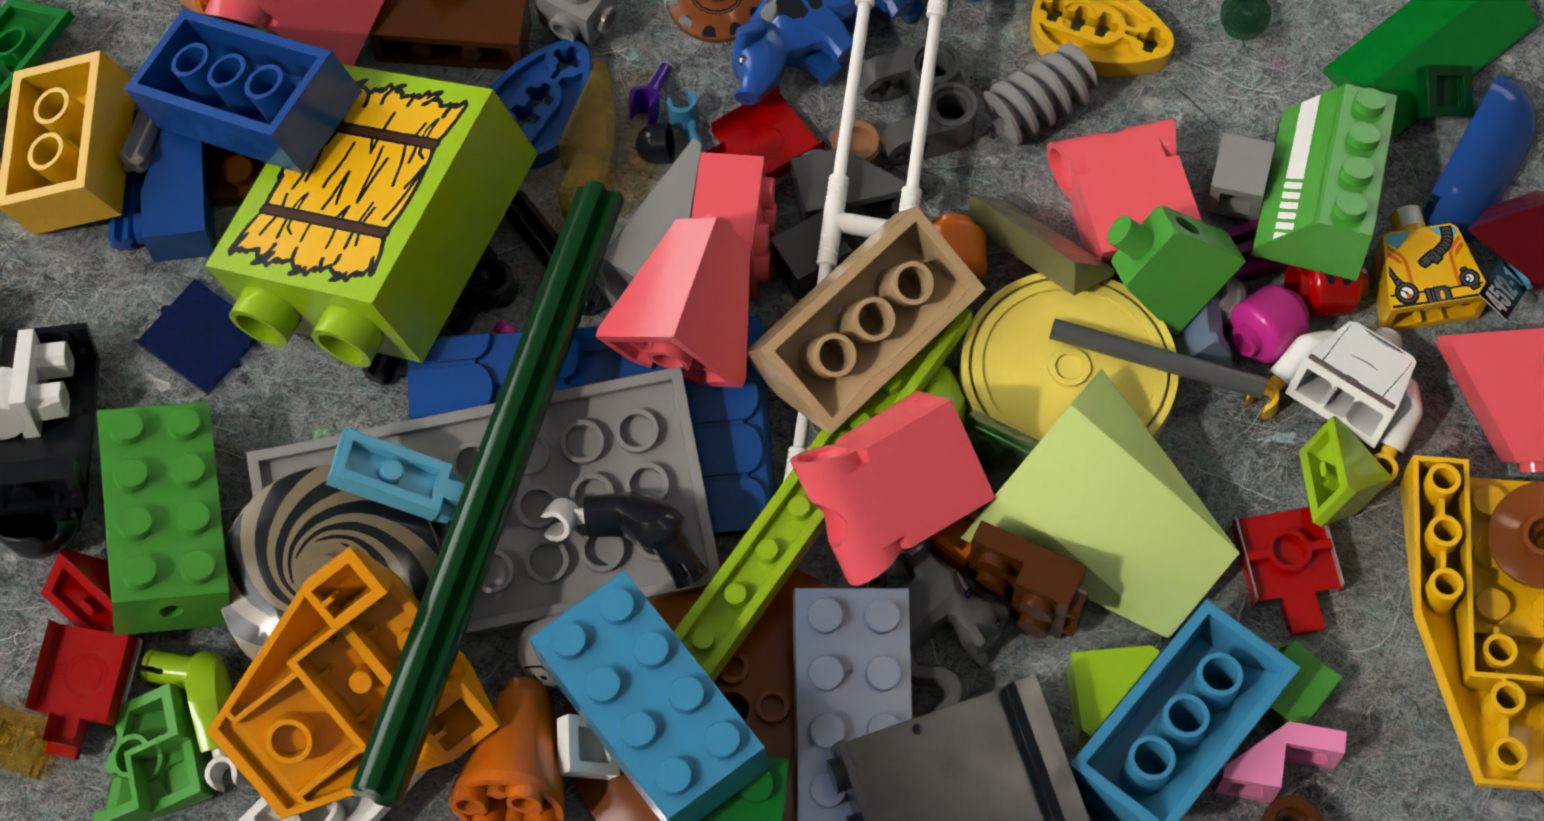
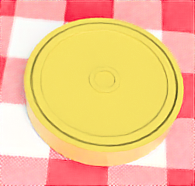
M1035 273L1006 285L987 300L977 312L967 330L962 346L959 387L967 405L966 419L974 434L989 452L1007 466L1015 470L1020 466L1101 369H1103L1156 441L1159 439L1166 426L1175 400L1178 375L1049 339L1056 318L1176 352L1172 336L1164 321H1159L1124 284L1108 278L1073 295L1041 273Z

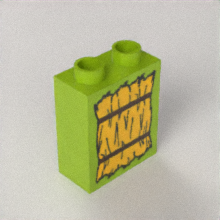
M342 64L362 90L357 100L304 175L269 163L265 164L205 267L237 300L229 313L231 321L244 333L264 344L283 348L287 346L293 334L297 333L312 337L313 341L325 352L344 363L356 367H369L377 353L423 363L538 153L493 89Z

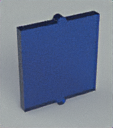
M194 279L170 306L164 305L161 307L160 311L162 314L136 342L142 349L208 396L232 368H239L242 365L241 358L258 340L244 333L231 321L229 313L233 305Z

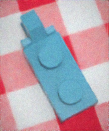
M344 428L339 438L326 481L328 486L433 522L435 520L442 523H448L449 520H452L465 486L464 483L460 482L461 476L451 471L453 464L350 428Z

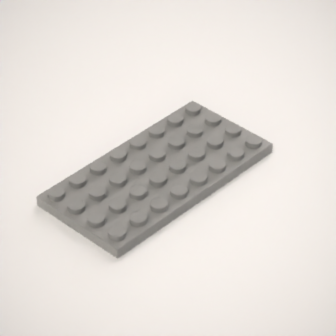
M681 366L554 391L464 636L530 624L534 620L559 612H566L623 570L627 572L648 600L701 590L708 586L719 571L720 564ZM496 403L357 431L453 464L451 471L460 475V482L466 484ZM341 434L246 452L252 496H256L265 487L292 472L319 465H332ZM636 492L665 500L684 516V528L681 531L700 561L707 567V571L696 582L693 581L689 574L687 580L690 585L677 589L673 584V579L653 549L647 550L645 547H638L625 537H588L585 524L575 525L568 537L563 541H550L544 536V533L550 525L561 520L556 517L542 518L541 515L552 501L561 497L573 501L578 508H583L584 498L587 496ZM449 520L448 523L432 521L441 545L444 542L452 520Z

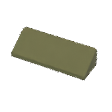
M971 195L969 197V217L986 232L987 239L1071 294L1076 295L1114 276L1115 269L1009 201L980 195Z

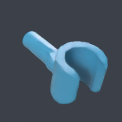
M690 90L686 91L689 104L686 108L674 107L670 96L667 97L666 102L670 124L678 130H683L689 143L693 138L701 142L702 151L707 152L698 132L699 112L696 95Z

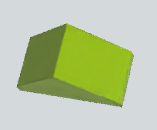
M1332 416L1299 450L1312 522L1320 527L1357 514L1393 479L1346 424L1335 416Z
M1152 645L1071 652L1066 675L1076 745L1079 749H1083L1160 655L1159 650Z

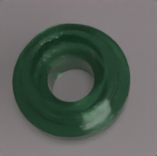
M1224 0L1220 10V21L1225 31L1237 40L1254 39L1267 29L1271 19V8L1266 0ZM1240 11H1247L1253 15H1244Z

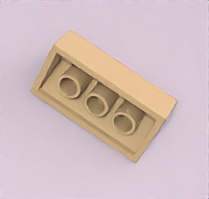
M914 206L895 213L747 349V361L777 396L826 433L832 434L986 288L918 206Z

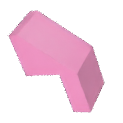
M1289 721L1225 765L1216 781L1215 793L1271 803L1282 788L1284 761L1334 770L1345 754L1347 731Z

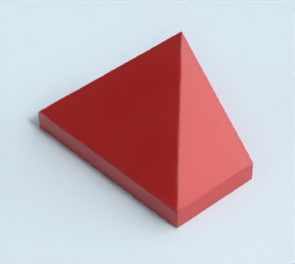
M68 549L59 552L41 594L74 626L114 633L108 561Z

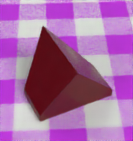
M1536 190L1489 206L1467 231L1526 276L1535 291L1543 289L1544 191Z

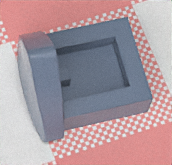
M1215 294L1178 335H1175L1170 330L1169 332L1177 353L1233 368L1231 348L1223 335L1221 308L1219 307L1220 297L1218 294Z

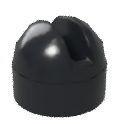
M669 122L653 123L641 129L635 143V150L641 159L656 165L673 163L675 141L673 129Z

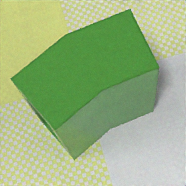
M1295 639L1281 643L1276 649L1301 667L1298 674L1263 716L1277 728H1280L1289 721L1309 724L1342 678V676L1318 660Z

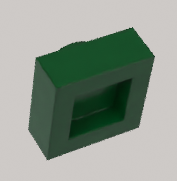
M1425 65L1416 68L1418 119L1463 120L1474 116L1472 66Z

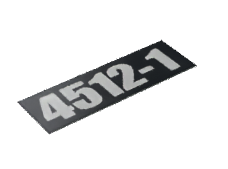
M1502 260L1478 294L1507 320L1527 288L1517 274Z

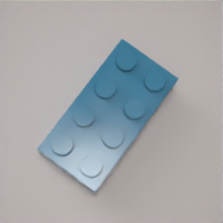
M625 570L529 638L540 664L660 821H700L769 769L764 745Z

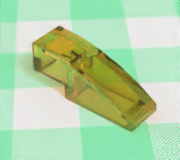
M598 59L558 141L562 169L567 170L557 191L563 218L567 217L578 186L584 187L586 181H597L604 183L608 191H613L616 179L619 141L613 88L607 63Z

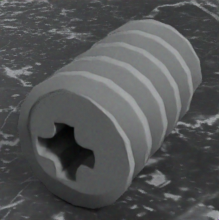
M1071 42L1064 43L1059 46L1057 52L1043 55L1040 62L1035 61L1027 64L1023 72L1017 71L1010 74L1006 82L999 81L992 84L989 92L985 90L983 93V103L996 129L1011 144L1019 145L1023 139L1019 127H1022L1030 136H1035L1039 133V124L1036 117L1045 125L1052 126L1056 123L1054 107L1063 116H1069L1073 112L1070 98L1080 107L1088 105L1090 96L1087 88H1097V73L1088 57L1077 45Z

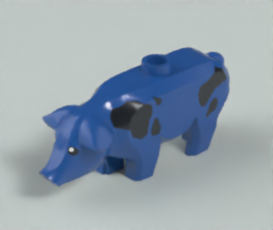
M763 0L750 20L738 27L735 32L731 61L734 76L740 80V88L734 95V98L744 105L752 106L757 104L779 85L787 67H796L814 76L822 87H826L838 79L844 70L840 63L852 50L853 36L851 33L855 30L858 9L855 5V0ZM876 0L875 6L870 10V16L889 13L892 19L901 17L908 25L923 14L924 7L921 0Z

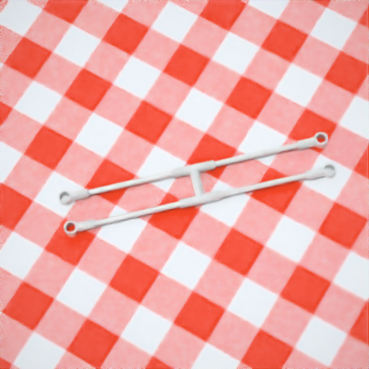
M855 0V5L858 9L833 174H830L828 178L816 265L819 266L817 285L832 272V269L837 267L842 233L869 238L888 221V219L845 212L849 187V177L846 176L870 10L875 6L876 0ZM928 0L926 17L929 19L907 181L906 186H903L901 189L899 212L914 206H918L920 209L922 189L919 188L941 24L946 18L948 0ZM800 412L797 414L793 446L788 448L784 480L793 470L790 459L807 450L810 420Z

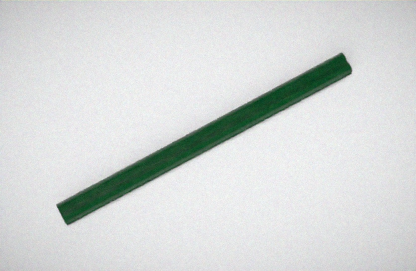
M586 181L584 187L578 186L352 782L350 790L355 795L369 798L375 804L394 808V805L402 806L624 204V198L621 193L608 191L604 183Z

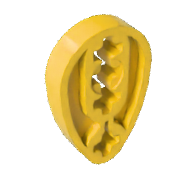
M1035 0L1032 7L1029 29L1030 38L1034 48L1041 56L1050 52H1057L1059 46L1071 42L1085 53L1092 63L1097 76L1105 77L1136 76L1157 72L1165 68L1171 59L1174 46L1172 31L1155 12L1139 0ZM1053 10L1062 13L1056 22L1047 20V16H1050ZM1076 18L1085 20V25L1080 28V31L1071 29V24L1076 21ZM1100 25L1109 28L1104 37L1095 35V31L1100 28ZM1148 41L1157 43V47L1153 49L1152 53L1143 50Z

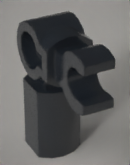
M489 244L470 276L473 278L468 280L453 307L461 309L460 314L448 323L455 336L468 331L474 323L475 316L483 311L486 314L493 308L506 307L518 295V284L510 266L504 261L497 259V254Z

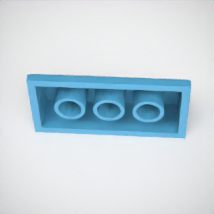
M1206 599L1069 764L1085 807L1097 814L1103 821H1181L1298 674L1301 667Z

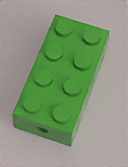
M209 402L97 410L114 636L129 635V633L140 634L227 625L221 609L229 606V585Z

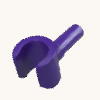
M662 63L647 86L635 87L630 91L629 120H632L636 114L646 113L648 114L649 125L658 122L661 88L672 71V67L668 63Z

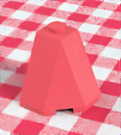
M703 214L701 218L676 219L599 325L595 337L630 362L652 368L653 362L666 369L681 366L682 372H684V380L703 387H743L747 369L751 244L732 230L733 225L731 222L718 215Z
M1544 328L1437 336L1438 349L1500 462L1519 463V471L1521 473L1544 472Z

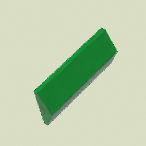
M8 0L0 9V110L10 99L14 72L35 67L75 18L70 10L23 0Z
M1411 0L1324 68L1323 74L1337 87L1350 84L1397 95L1391 136L1396 140L1421 120L1417 116L1416 68L1425 65L1472 66L1474 78L1538 26L1539 20L1525 0Z

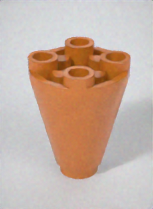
M526 677L511 679L505 684V689L499 693L492 707L500 721V726L471 748L450 790L449 804L451 811L461 821L564 820L566 804L563 780L558 771L554 706L552 699L549 697V688L538 680Z

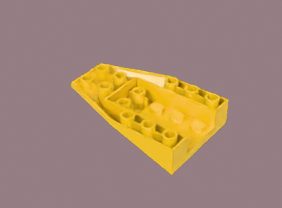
M1413 455L1399 480L1413 617L1474 784L1478 787L1544 792V589L1524 586L1508 577L1496 564L1488 543L1489 521L1496 506L1511 491L1531 482L1470 477L1469 459ZM1544 535L1541 536L1537 541L1538 546H1540L1543 549Z

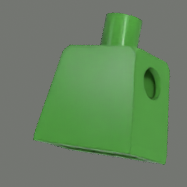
M1166 206L1156 207L1142 224L1127 215L1119 217L1110 227L1107 236L1108 242L1118 249L1113 255L1111 262L1125 287L1159 321L1163 320L1167 328L1175 335H1178L1246 262L1228 233Z

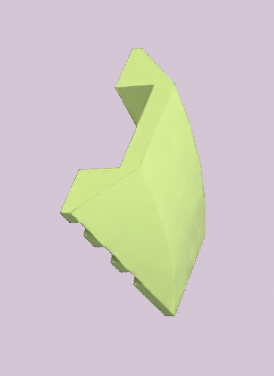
M1103 369L1096 374L995 494L996 498L987 504L960 538L971 544L972 538L982 520L1087 566L1082 586L1091 589L1088 600L1167 639L1173 635L1240 554Z

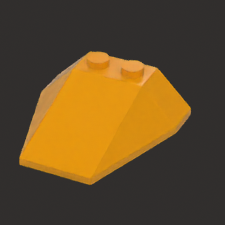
M352 544L305 580L207 730V734L281 820L355 795L350 790L420 605V601L396 573ZM460 649L413 775L456 760L500 726V721L470 661Z

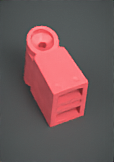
M210 0L204 15L330 50L341 64L354 66L384 0Z
M1174 118L1127 127L1115 133H1096L1048 142L1046 147L1048 163L1059 188L1071 200V210L1082 247L1109 266L1114 268L1111 260L1118 249L1108 242L1107 236L1112 224L1121 216L1127 215L1142 224L1156 207L1166 206L1202 221L1180 157L1176 155V124ZM1115 270L1114 276L1110 278L1123 284Z
M915 391L838 438L836 444L813 448L801 452L790 459L808 500L814 503L824 514L828 542L847 582L852 586L868 583L878 577L891 566L902 549L914 547L996 498L952 400L921 391Z

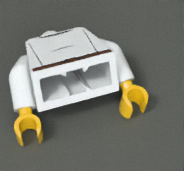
M1349 321L1337 331L1328 329L1300 335L1270 369L1273 375L1267 380L1263 395H1267L1272 401L1263 409L1262 419H1270L1277 413L1279 409V392L1287 384L1288 388L1285 394L1327 420L1332 416L1339 418L1359 440L1372 448H1375L1378 442L1383 444L1380 452L1375 453L1373 456L1393 477L1383 488L1385 489L1397 477L1399 469L1395 458L1398 452L1404 454L1422 418L1423 406L1419 385L1411 378L1417 362L1411 354L1402 350L1403 343L1400 335L1388 327H1380L1373 332L1358 322ZM1247 395V407L1251 405L1256 397Z

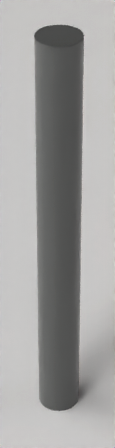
M1056 318L1049 339L1259 399L1263 397L1268 379Z

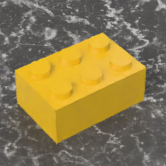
M101 50L15 71L13 74L0 170V211L34 235L122 216L126 171L121 168L122 161L118 155L132 127L134 100L124 90L132 77Z

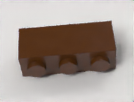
M384 0L368 38L375 61L507 71L516 62L527 56L532 19L528 0Z

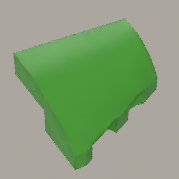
M167 683L121 704L115 728L117 742L115 748L108 756L104 772L113 776L105 811L95 810L94 821H147L212 798V787L207 784L204 777L207 766L205 752L200 753L185 690Z

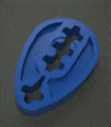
M562 39L537 49L511 66L490 87V89L496 92L517 124L518 116L526 119L533 113L532 99L541 101L545 96L549 97V106L540 103L534 111L536 123L526 122L521 127V130L538 153L530 169L546 166L560 158L568 150L580 131L587 114L592 93V64L587 47L580 41L574 40L571 42L567 39ZM573 59L577 60V68L568 66L564 71L560 70V62L569 64Z

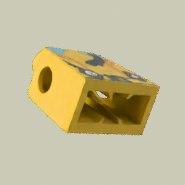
M1407 205L1394 210L1389 216L1393 232H1388L1381 236L1373 254L1372 263L1378 327H1388L1397 332L1479 319L1487 302L1478 293L1486 281L1458 227L1451 223L1426 227L1421 208L1418 205Z

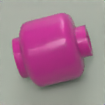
M1272 284L1256 290L1232 309L1229 329L1231 332L1230 339L1234 348L1241 355L1249 357L1255 362L1269 364L1278 361L1297 337L1309 332L1310 314L1304 299L1291 289Z

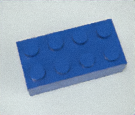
M187 9L182 10L124 89L158 128L303 175L362 92L361 88L330 50Z

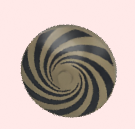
M331 465L304 468L277 479L254 496L235 519L224 542L229 585V606L221 610L231 635L243 652L253 661L305 580L351 544L396 573L421 603L442 547L432 521L326 485Z

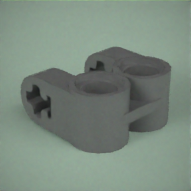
M926 41L915 46L873 57L862 64L860 87L865 99L870 102H881L909 94L912 101L917 105ZM939 41L935 73L940 74L941 77H934L923 160L949 152H956L967 147L973 140L978 108L977 98L973 91L965 84L960 71L961 63L958 52L953 46L944 41ZM951 114L959 118L955 120H949L943 118L942 116ZM916 115L892 123L881 133L880 139L888 160L893 165L909 164Z

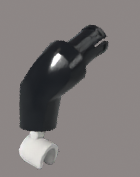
M636 492L587 496L584 498L583 508H578L573 501L561 497L552 501L541 515L542 518L556 517L561 520L550 525L544 533V536L550 541H563L568 537L575 525L585 524L588 537H625L638 547H645L647 550L653 549L673 579V584L677 589L690 585L687 580L689 574L693 581L696 582L707 571V567L700 561L681 531L684 528V516L665 500Z

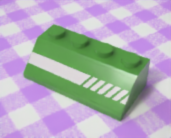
M1344 84L1283 110L1251 256L1354 281L1358 280L1374 234L1397 95L1384 93L1373 88Z

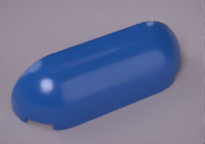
M1500 75L1497 76L1496 80L1494 79L1431 192L1432 195L1422 211L1426 227L1451 223L1458 227L1467 244L1476 239L1467 229L1489 206L1501 202L1528 153L1536 133L1534 106L1527 93L1514 81Z

